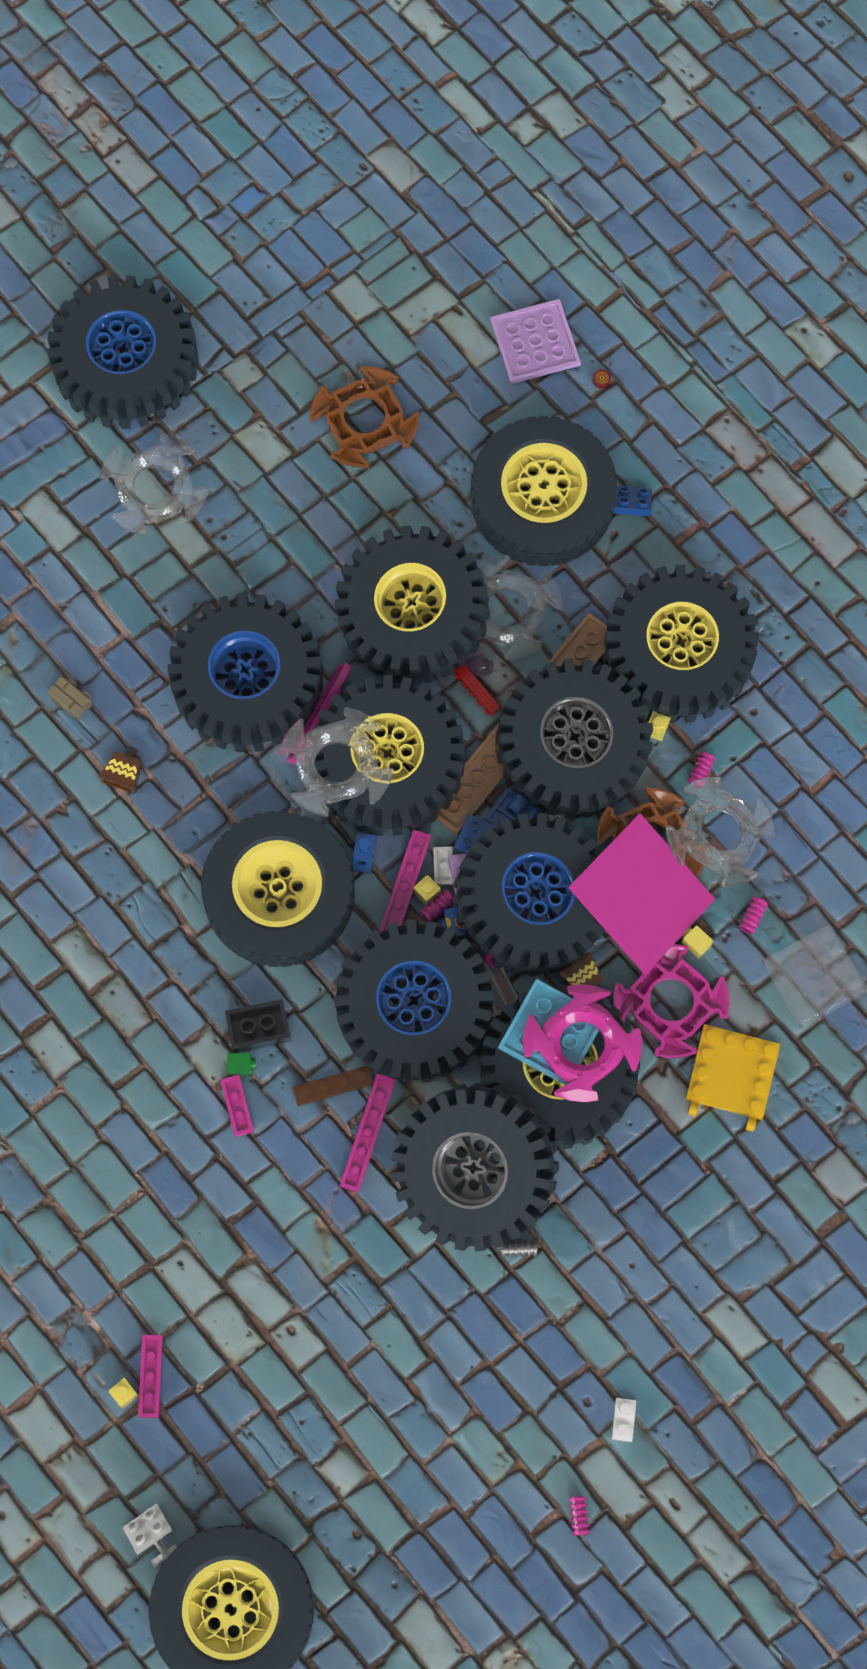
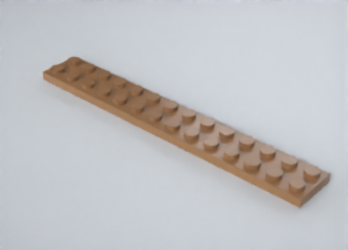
M588 613L549 662L554 661L556 666H561L564 659L573 658L574 665L581 666L584 659L593 661V668L605 653L604 640L607 625ZM498 724L464 765L460 789L457 795H452L449 808L447 810L441 808L438 811V818L436 820L456 835L462 830L468 815H474L504 778L503 763L499 764L497 760L499 747L496 745L495 740Z

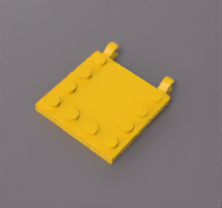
M704 1024L685 1099L691 1101L688 1115L696 1117L699 1104L748 1116L745 1130L753 1132L757 1119L762 1120L780 1044Z

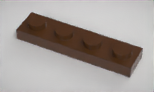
M363 1066L293 1086V1091L299 1107L373 1086L369 1067Z

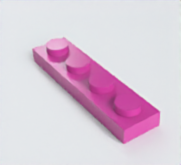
M142 1335L139 1418H159L163 1335Z

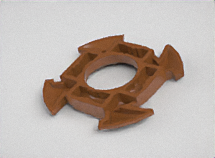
M362 366L360 371L368 381L365 379L357 380L332 392V395L328 393V388L323 385L320 387L311 405L310 421L315 422L326 415L328 427L340 448L338 451L332 452L331 458L352 467L369 468V463L361 454L375 452L397 441L402 443L403 448L408 449L418 429L419 412H415L403 421L401 405L390 388L391 385H396L399 377L384 369ZM363 398L372 399L382 406L385 412V419L377 430L370 433H358L346 424L344 419L345 411L355 400Z
M647 787L645 792L652 801L651 803L640 805L618 817L614 815V809L607 806L600 817L597 827V846L610 837L611 841H613L640 813L647 822L657 823L668 831L672 840V850L696 878L699 876L707 855V842L704 840L691 850V836L676 809H680L685 803L683 799L666 790Z

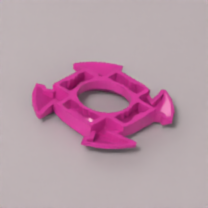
M674 944L646 975L643 973L629 990L624 989L623 984H615L613 1004L620 1011L619 1018L624 1022L631 1011L638 1024L661 1043L660 1047L655 1049L654 1056L683 1058L696 1054L697 1049L683 1041L694 1035L713 1013L718 1014L719 1018H728L730 1006L729 991L724 977H720L715 988L711 991L707 980L682 959V956L687 954L688 946ZM665 980H677L689 988L693 997V1007L686 1017L677 1021H668L660 1018L653 1011L650 1004V994L658 983Z
M584 984L567 986L568 994L573 995V1000L552 1015L542 1029L534 1015H529L523 1035L524 1058L531 1057L533 1052L539 1051V1054L554 1073L564 1082L569 1083L554 1092L555 1096L575 1102L598 1101L597 1092L592 1090V1086L612 1072L621 1062L623 1056L633 1072L636 1071L642 1051L641 1030L637 1028L633 1029L632 1033H626L604 1007L595 1003L611 994L610 991ZM585 1022L592 1024L601 1032L604 1038V1051L600 1058L591 1064H575L569 1061L561 1051V1035L567 1027L574 1023Z

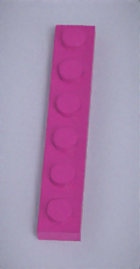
M339 664L286 759L290 764H298L305 759V751L313 743L314 725L319 726V714L323 708L327 710L331 708L330 699L335 694L340 695L343 682H346L350 676L349 671L352 666L349 664Z
M413 830L378 933L387 930V925L396 922L397 926L403 924L413 894V888L416 885L432 835Z
M380 1074L376 1075L340 1187L359 1193L396 1079Z

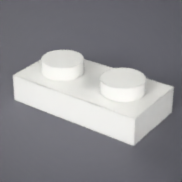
M433 847L434 882L438 886H453L448 856L453 855V847Z
M616 1398L611 1440L632 1442L636 1400Z

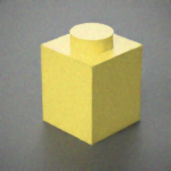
M652 712L648 722L653 724L651 738L662 742L669 726L670 717Z
M427 875L413 888V891L425 906H428L429 902H433V899L437 898L438 894L441 893V888Z
M697 925L693 929L690 927L682 935L684 937L682 944L688 946V950L698 959L714 942Z
M125 1378L109 1390V1393L121 1408H125L139 1396Z

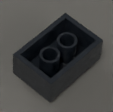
M283 999L225 1011L233 1053L291 1042Z

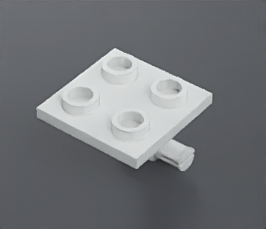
M155 1504L123 1527L137 1555L153 1544L157 1547L161 1554L151 1560L155 1568L164 1562L177 1548V1545L174 1543V1545L164 1550L158 1540L172 1531L158 1504Z

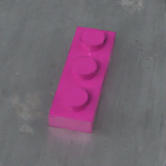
M240 1075L220 1079L235 1137L253 1133L254 1129Z

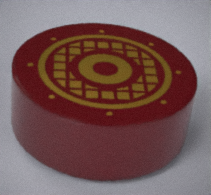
M600 369L594 373L593 384L597 388L604 389L610 385L611 375L607 370Z

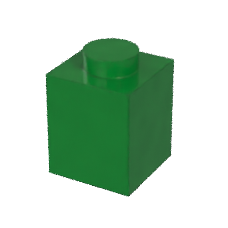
M251 1052L227 1054L229 1077L253 1075V1070L256 1069V1059L252 1058Z

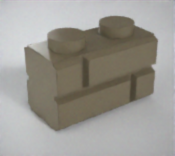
M61 676L47 693L60 707L76 720H79L84 712L92 706L91 695L84 689L80 691L76 687L77 684L71 678L66 679Z

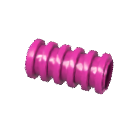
M708 752L699 753L700 757L697 758V762L694 764L695 767L692 769V773H690L691 778H688L687 781L693 787L703 788V783L706 782L708 773L711 771L710 767L713 766L712 762H715V757Z
M443 889L442 894L439 893L438 897L433 899V902H429V906L426 905L424 910H420L421 916L426 921L433 922L434 919L438 918V915H442V911L451 906L453 895L448 890Z
M752 897V902L749 903L750 908L746 909L745 918H742V923L739 924L740 929L749 934L755 933V928L758 927L757 923H760L759 918H762V912H765V907L768 906V903L759 897Z
M584 1496L570 1497L568 1499V1502L571 1503L569 1505V1508H571L570 1515H572L570 1521L573 1522L571 1528H574L572 1532L574 1536L590 1533V1530H588L590 1524L587 1523L589 1517L586 1516L588 1510L585 1508L587 1507V1503H585L587 1499Z

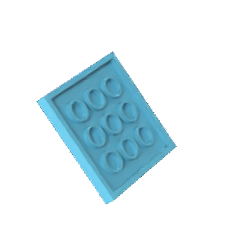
M536 979L499 1044L498 1049L564 1085L569 1084L554 1073L539 1054V1051L533 1052L531 1057L524 1058L523 1035L529 1015H534L542 1029L547 1020L573 1000V998ZM585 1022L574 1023L567 1027L560 1038V1047L564 1056L569 1061L580 1065L599 1030L592 1024Z

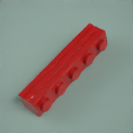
M465 665L459 666L454 670L456 680H460L462 687L467 689L469 695L477 700L476 703L483 707L487 716L493 717L500 711L499 704Z

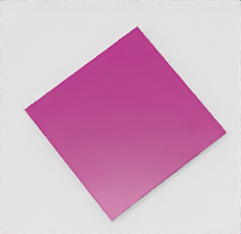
M640 813L568 887L644 975L652 969L715 900Z

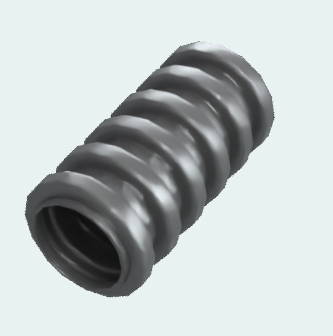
M514 1239V1241L509 1240L500 1247L502 1258H505V1256L510 1258L511 1255H514V1257H518V1255H521V1257H524V1255L536 1257L537 1241L536 1239L532 1241L526 1239V1241H523V1239H520V1241H517V1239Z

